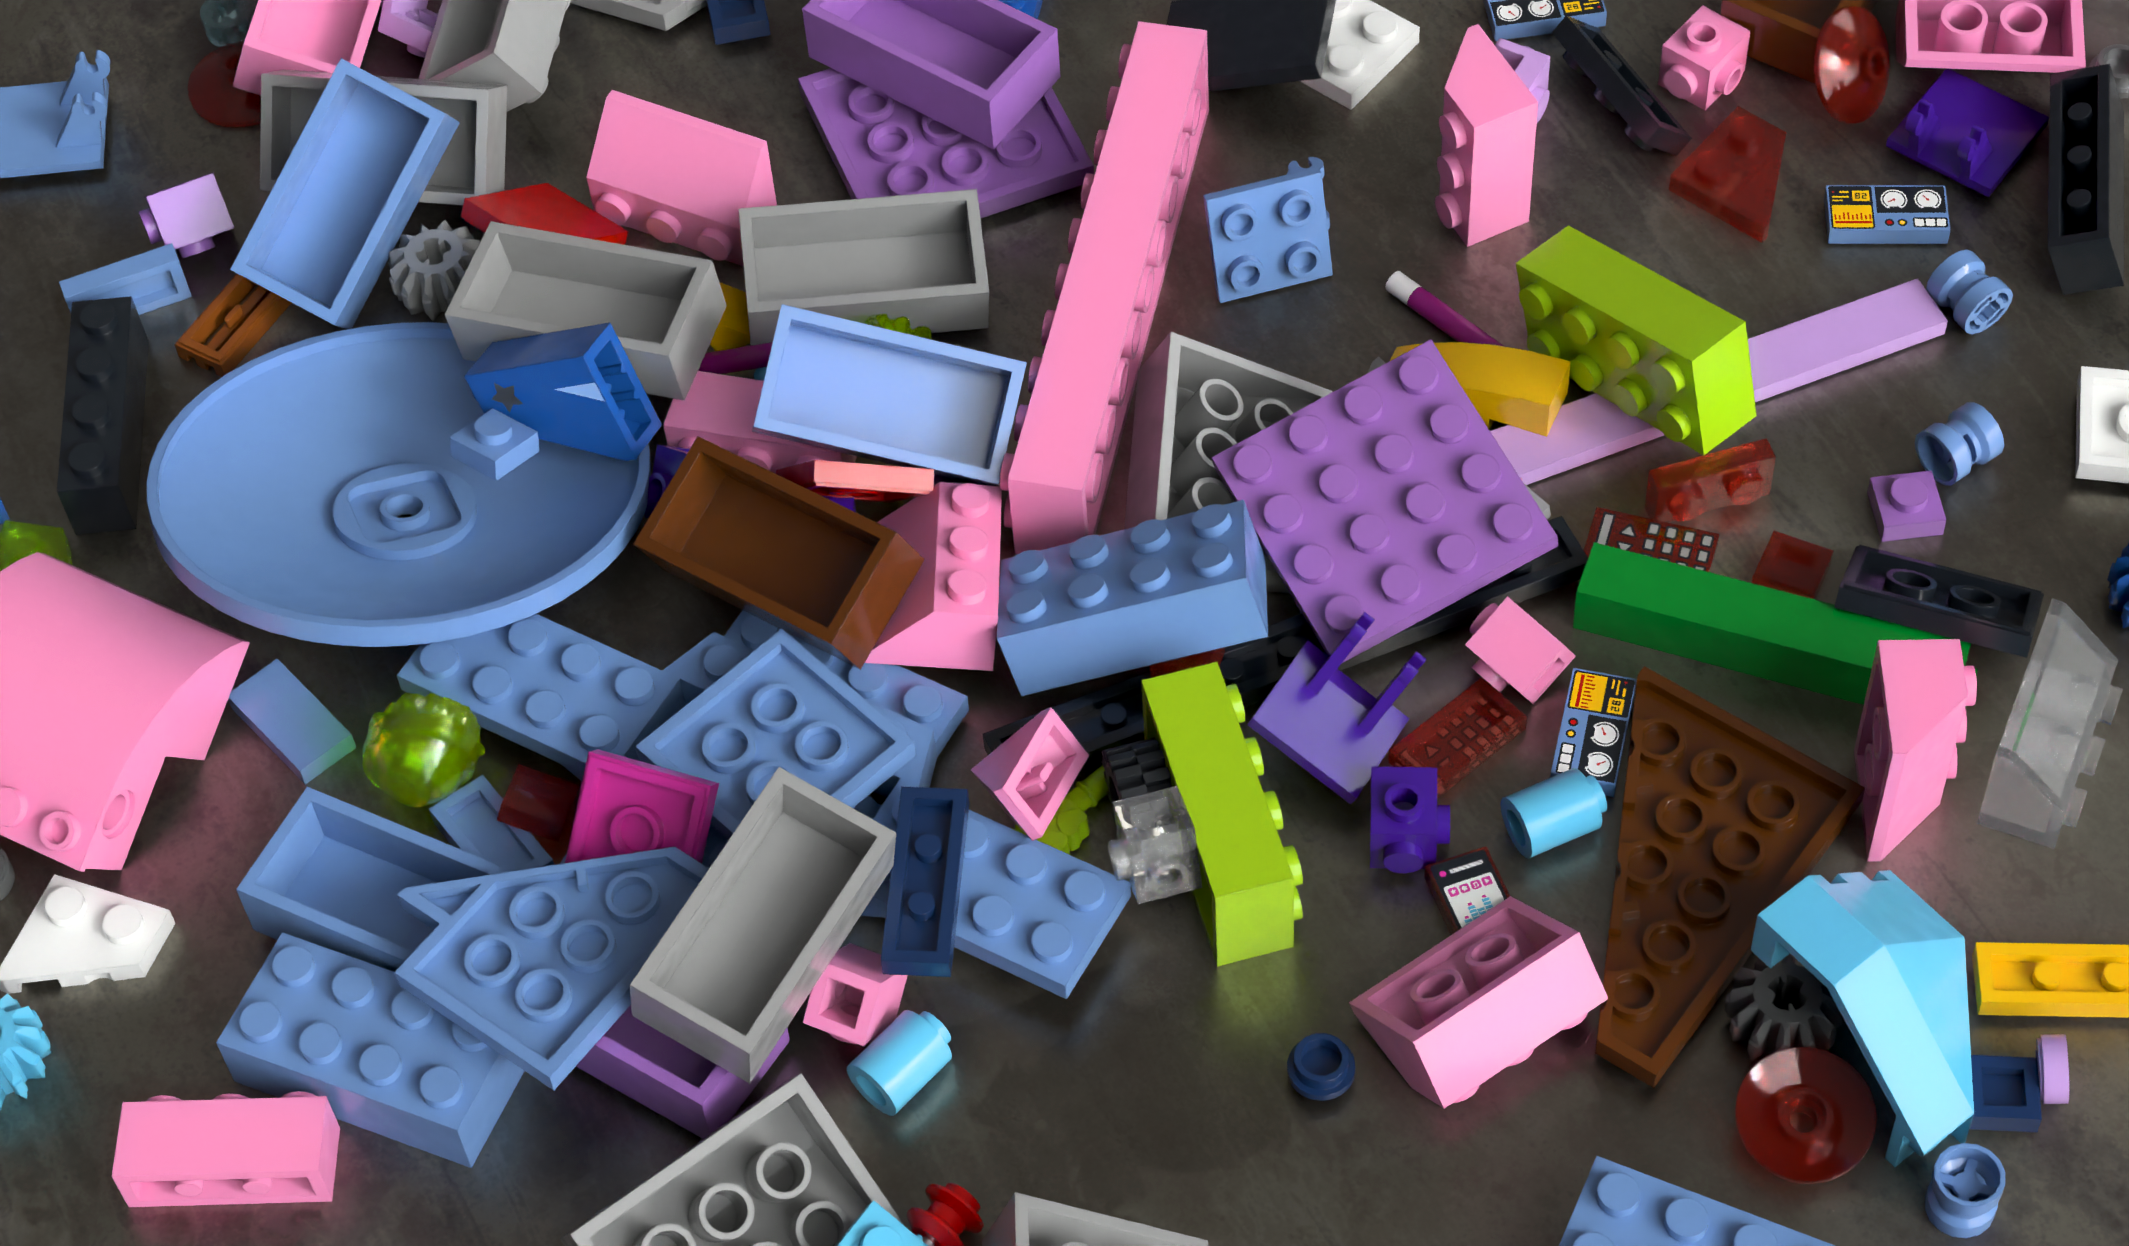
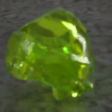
M405 693L396 703L391 702L384 712L374 713L371 717L368 733L363 745L362 765L364 773L377 788L406 806L414 808L424 807L442 801L472 778L479 757L485 754V748L480 742V725L470 707L462 705L457 701L434 693H429L427 696Z

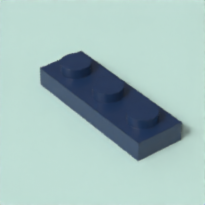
M901 786L894 866L891 869L880 960L883 974L951 977L970 804L968 789Z

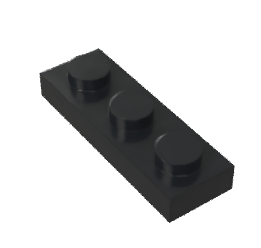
M1567 15L1564 17L1552 34L1566 49L1562 55L1566 63L1584 77H1589L1597 86L1593 91L1594 96L1607 109L1623 117L1628 123L1624 131L1635 144L1646 151L1657 148L1677 156L1692 139L1599 28Z

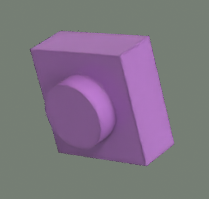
M1932 470L1870 477L1867 494L1881 542L1943 535L1946 516Z

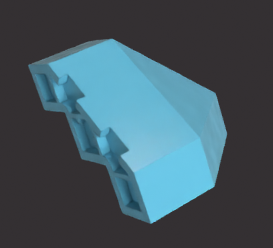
M1890 870L1878 871L1872 880L1862 872L1838 873L1831 883L1821 875H1808L1757 915L1751 951L1770 969L1787 955L1791 954L1829 990L1896 1114L1885 1159L1890 1164L1896 1167L1914 1151L1919 1156L1928 1154L1949 1134L1954 1136L1960 1143H1965L1974 1116L1965 937Z

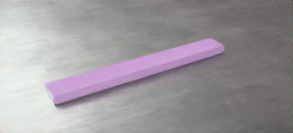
M1917 278L1749 338L1748 346L1755 402L1944 335L1948 320ZM1597 393L1562 405L1547 437L1511 425L1490 431L1526 485L1664 436L1662 431L1636 416L1632 417L1625 414L1617 405Z

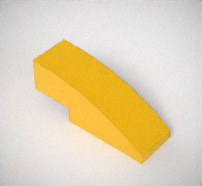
M1465 342L1434 343L1489 430L1495 420L1542 436H1548L1568 393L1571 361L1533 351L1499 345ZM1421 344L1396 347L1390 361Z

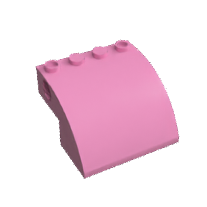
M36 552L0 571V835L78 871L85 872V869L122 870L165 757L205 760L250 642L44 553Z

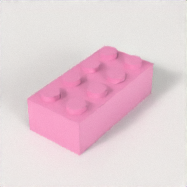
M258 0L243 44L233 87L261 96L262 73L279 70L333 73L341 58L360 68L382 0Z

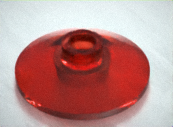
M1850 6L1838 9L1824 23L1815 47L1814 78L1819 98L1826 111L1835 120L1846 124L1861 123L1869 119L1883 101L1889 81L1890 55L1885 33L1877 18L1865 8Z
M244 41L227 44L212 51L196 65L188 81L190 102L194 110L203 119L213 124L239 128L261 123V96L233 87Z
M1788 1048L1763 1058L1744 1078L1735 1104L1736 1127L1747 1152L1766 1171L1794 1183H1824L1847 1174L1866 1155L1876 1130L1875 1102L1865 1080L1857 1070L1842 1058L1816 1048ZM1799 1112L1805 1113L1813 1119L1815 1128L1807 1133L1799 1132L1792 1127L1790 1116Z

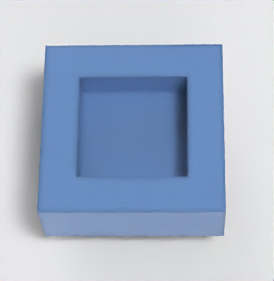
M493 408L449 437L452 458L495 481L539 452L537 431Z

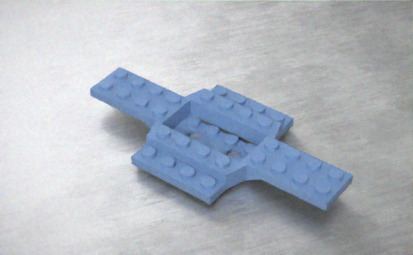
M743 610L724 636L716 632L711 633L664 670H660L535 614L504 627L476 635L436 643L420 644L397 674L401 690L560 763L582 781L589 751L599 749L639 761L635 748L637 744L780 629ZM789 634L914 740L916 756L873 791L886 797L885 802L880 805L873 798L867 796L853 808L896 832L901 786L930 788L937 757L969 711L968 697L898 665L864 663L860 670ZM969 810L954 947L1067 999L1130 899V882L1036 839L1032 841L1023 833ZM711 824L702 864L708 868L711 867L728 842ZM566 854L565 857L562 859V861L560 862V864H564V863H565L567 854ZM891 870L861 916L886 918Z

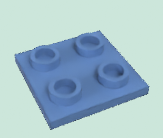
M96 50V64L93 65L88 63L84 52H79L76 55L75 66L68 81L0 87V178L103 168L109 94L107 76L110 73L111 63L106 53Z
M1308 157L1309 168H1301L1297 161H1292L1288 165L1286 175L1203 195L1216 296L1219 303L1333 276L1328 235L1330 217L1329 212L1325 208L1322 181L1325 172L1324 163L1320 158Z

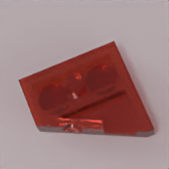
M1738 106L1671 174L1669 190L1763 243L1768 237L1787 132Z

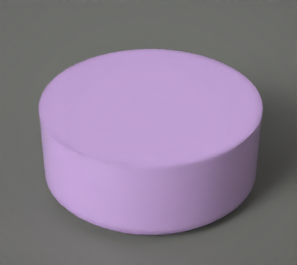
M2041 1034L2039 1038H2036L2040 1101L2043 1104H2068L2069 1063L2066 1035Z

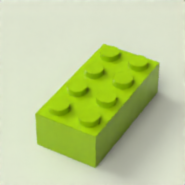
M1569 225L1516 262L1520 287L1519 300L1524 311L1528 335V350L1571 361L1569 378L1574 380L1582 389L1597 393L1617 405L1625 414L1638 417L1662 431L1670 440L1681 442L1703 456L1757 416L1746 321Z
M1218 662L1141 680L1145 740L1154 737L1155 740L1157 739L1160 750L1163 751L1166 767L1170 771L1172 788L1175 789L1176 804L1182 820L1180 824L1184 832L1183 842L1185 847L1183 852L1179 854L1217 967L1294 947V921L1303 918L1302 905L1296 888L1297 885L1303 884L1301 865L1294 846H1282L1277 831L1283 829L1280 805L1273 790L1263 792L1258 776L1264 775L1263 760L1256 738L1254 736L1244 738L1239 723L1245 722V712L1237 685L1226 686Z

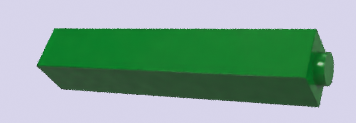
M1596 542L1593 543L1577 588L1573 628L1862 705L1865 702L1878 640L1952 639L1837 609L1831 603ZM1960 641L1963 663L1966 666L1971 643Z

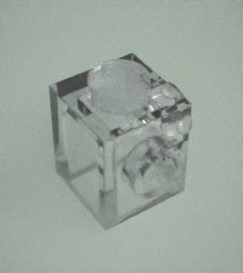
M1178 786L1113 802L1118 839L1107 843L1109 857L1116 880L1128 878L1137 904L1203 888L1195 827Z

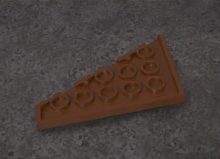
M1645 666L1637 675L1603 987L1608 999L1600 1005L1595 1054L1654 1088L1734 979L1735 974L1752 954L1751 946L1757 915L1811 873L1861 804L1865 787Z

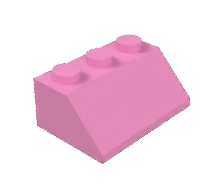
M2082 0L1898 1L1895 16L1896 61L1904 67L2050 73L2086 68Z
M1479 24L1467 28L1444 88L1443 115L1439 117L1442 149L1441 156L1437 158L1440 190L1439 195L1435 198V206L1443 225L1448 229L1454 228L1467 247L1529 222L1538 101Z
M611 90L606 97L586 176L593 210L619 226L624 225L650 234L659 241L676 243L702 252L714 260H726L743 266L738 209L777 205L767 141L615 90Z
M939 482L934 485L933 491L929 492L928 495L914 498L877 522L897 532L925 560L865 663L993 671L999 603L1002 490L1000 486Z
M1960 639L1878 640L1854 747L1858 784L1865 787L1863 800L1860 805L1867 862L1882 861L1940 805L1946 779H1955L1956 743H1964L1967 734L1965 706H1974L1977 694L1975 668L1973 665L1964 666Z
M1510 896L1350 1001L1349 1004L1356 1017L1409 1086L1445 1109L1452 1103H1458L1471 1097L1476 1093L1479 1085L1504 1068L1525 1061L1533 1053L1534 1048L1559 1031L1570 1029L1580 1024L1587 1017L1589 1011L1606 1001L1608 997L1580 933Z

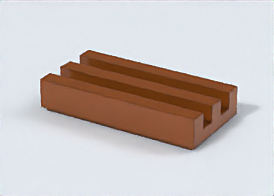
M236 274L174 344L178 356L186 361L193 357L196 360L197 366L206 370L212 366L216 375L223 377L236 368L292 302L258 285L249 298L240 305L239 303L258 284ZM225 320L226 324L206 346L203 345Z

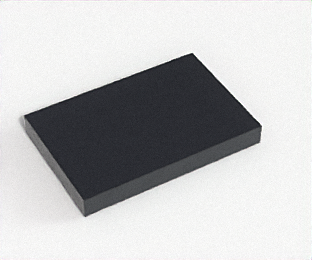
M1336 0L1171 1L1166 25L1207 30L1209 91L1321 79Z
M1859 545L1856 546L1839 586L1834 608L1952 639H1960V641L2027 658L2044 594L2041 593L2042 591Z

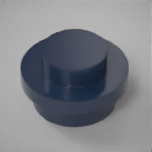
M1315 1033L1302 1039L1291 1050L1287 1060L1288 1079L1293 1088L1304 1097L1320 1101L1331 1100L1345 1093L1352 1085L1355 1078V1059L1349 1047L1339 1038L1327 1033Z

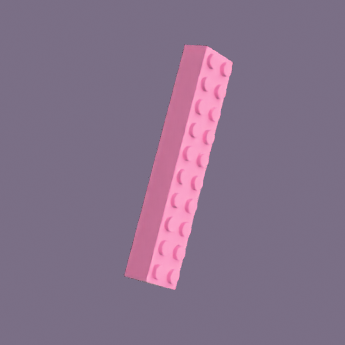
M1138 21L1132 45L1123 44L1118 68L1119 78L1122 81L1120 87L1111 86L1107 99L1106 119L1110 121L1108 130L1099 129L1095 140L1094 164L1097 165L1095 174L1086 173L1083 181L1081 208L1085 209L1082 219L1073 218L1068 238V252L1072 254L1070 263H1061L1059 265L1055 282V298L1059 300L1056 310L1048 309L1044 316L1041 336L1042 345L1045 346L1043 357L1034 356L1030 365L1028 392L1032 393L1029 405L1020 404L1017 410L1014 425V440L1018 441L1015 454L1006 453L1002 462L1000 489L1009 491L1004 509V527L1012 528L1015 554L1027 550L1039 551L1075 542L1081 537L1096 534L1137 381L1138 370L1141 366L1209 112L1207 30Z

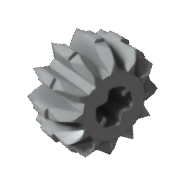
M446 220L437 229L431 230L421 223L419 233L416 236L401 234L399 248L389 252L390 259L388 264L391 274L389 281L394 295H397L399 301H403L404 306L408 308L411 315L425 311L430 319L434 321L441 312L447 310L480 244V240L474 239L467 226L453 230Z

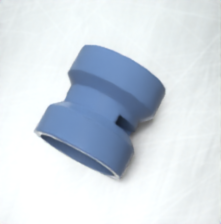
M1966 249L1949 256L1934 270L1927 282L1926 290L1939 306L1951 307L1954 311L1953 318L1955 322L1966 333L1973 335L1988 329L2002 317L2011 304L2013 293L2000 278L1986 275L1984 262L1973 251Z
M1967 402L1949 414L1947 423H1934L1918 433L1915 438V449L1926 471L1932 470L1934 480L1943 485L1951 486L1967 476L1973 464L1984 465L2001 454L2004 449V438L1998 423L1990 412L1975 402Z
M1961 1143L1950 1146L1943 1151L1934 1165L1932 1180L1925 1195V1211L1930 1222L1939 1231L1957 1238L1978 1236L1987 1230L1995 1217L1998 1202L2005 1187V1170L2001 1161L1990 1150L1978 1144Z

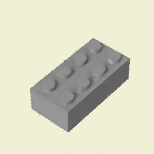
M442 0L419 79L507 85V112L524 103L530 104L535 102L548 86L549 80L547 76L553 54L560 43L559 32L565 11L569 7L571 0Z
M279 70L261 74L260 190L271 191L333 73ZM376 76L460 122L419 202L463 205L464 198L504 191L507 85Z
M977 189L738 209L751 345L773 342L782 304L910 335L989 328L990 292Z
M490 221L446 310L445 317L463 359L477 361L492 342L610 322L647 394L685 400L727 304L712 260Z
M778 767L631 982L632 1016L750 1084L894 866L896 832Z

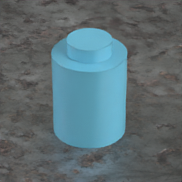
M1572 768L1503 797L1500 803L1502 818L1507 832L1517 850L1527 859L1601 828V813L1607 811L1606 797L1599 782L1592 775L1585 777L1577 768Z
M904 1010L847 1066V1074L853 1085L868 1102L881 1112L894 1116L952 1059V1053L948 1046V1043L951 1041V1035L943 1023L931 1013L923 1011L918 1015L913 1011Z

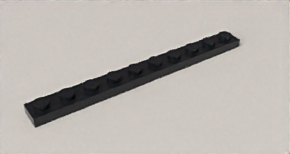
M1562 516L1548 520L1557 534L1558 547L1347 660L1338 669L1340 671L1473 621L1490 604L1496 603L1499 606L1507 596L1517 604L1578 581L1582 577L1588 557ZM1299 614L1268 626V637L1190 655L1052 707V709L1089 754L1082 767L1084 769L1102 762V750L1145 740L1141 680L1218 662L1226 686L1236 684L1243 706L1247 707L1265 700L1307 641L1311 642L1322 652L1325 653L1303 614ZM1039 713L983 733L984 749L987 755Z

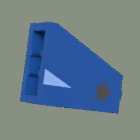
M610 322L492 342L464 375L474 398L478 401L484 414L493 408L537 431L538 439L629 461L637 459L662 426Z

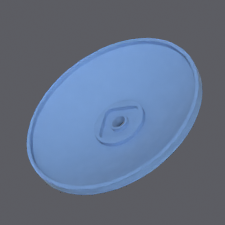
M415 322L371 325L336 331L278 348L245 363L204 389L170 423L157 444L150 462L146 482L147 506L155 543L164 561L177 578L199 598L217 610L243 623L271 633L331 645L390 647L436 643L476 635L535 615L561 602L586 586L603 572L625 549L636 533L646 512L649 478L651 476L649 445H646L636 460L624 461L539 439V452L495 481L451 457L449 437L484 413L464 377L476 361L463 359L449 324ZM405 514H411V515H412L411 517H406V518H399V517H397V516L405 515Z

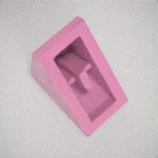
M1052 707L1037 714L974 766L971 771L1007 816L1033 841L1043 836L1089 754Z

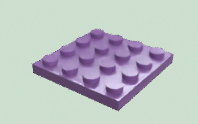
M832 68L798 78L800 95L851 199L977 189L980 218H984L1083 185L1086 173L1094 174V165L1052 87L1007 136L992 149Z
M1431 339L1211 457L1216 472L1235 502L1245 501L1260 545L1327 655L1332 653L1364 612L1375 619L1366 630L1365 635L1342 663L1558 547L1557 534Z

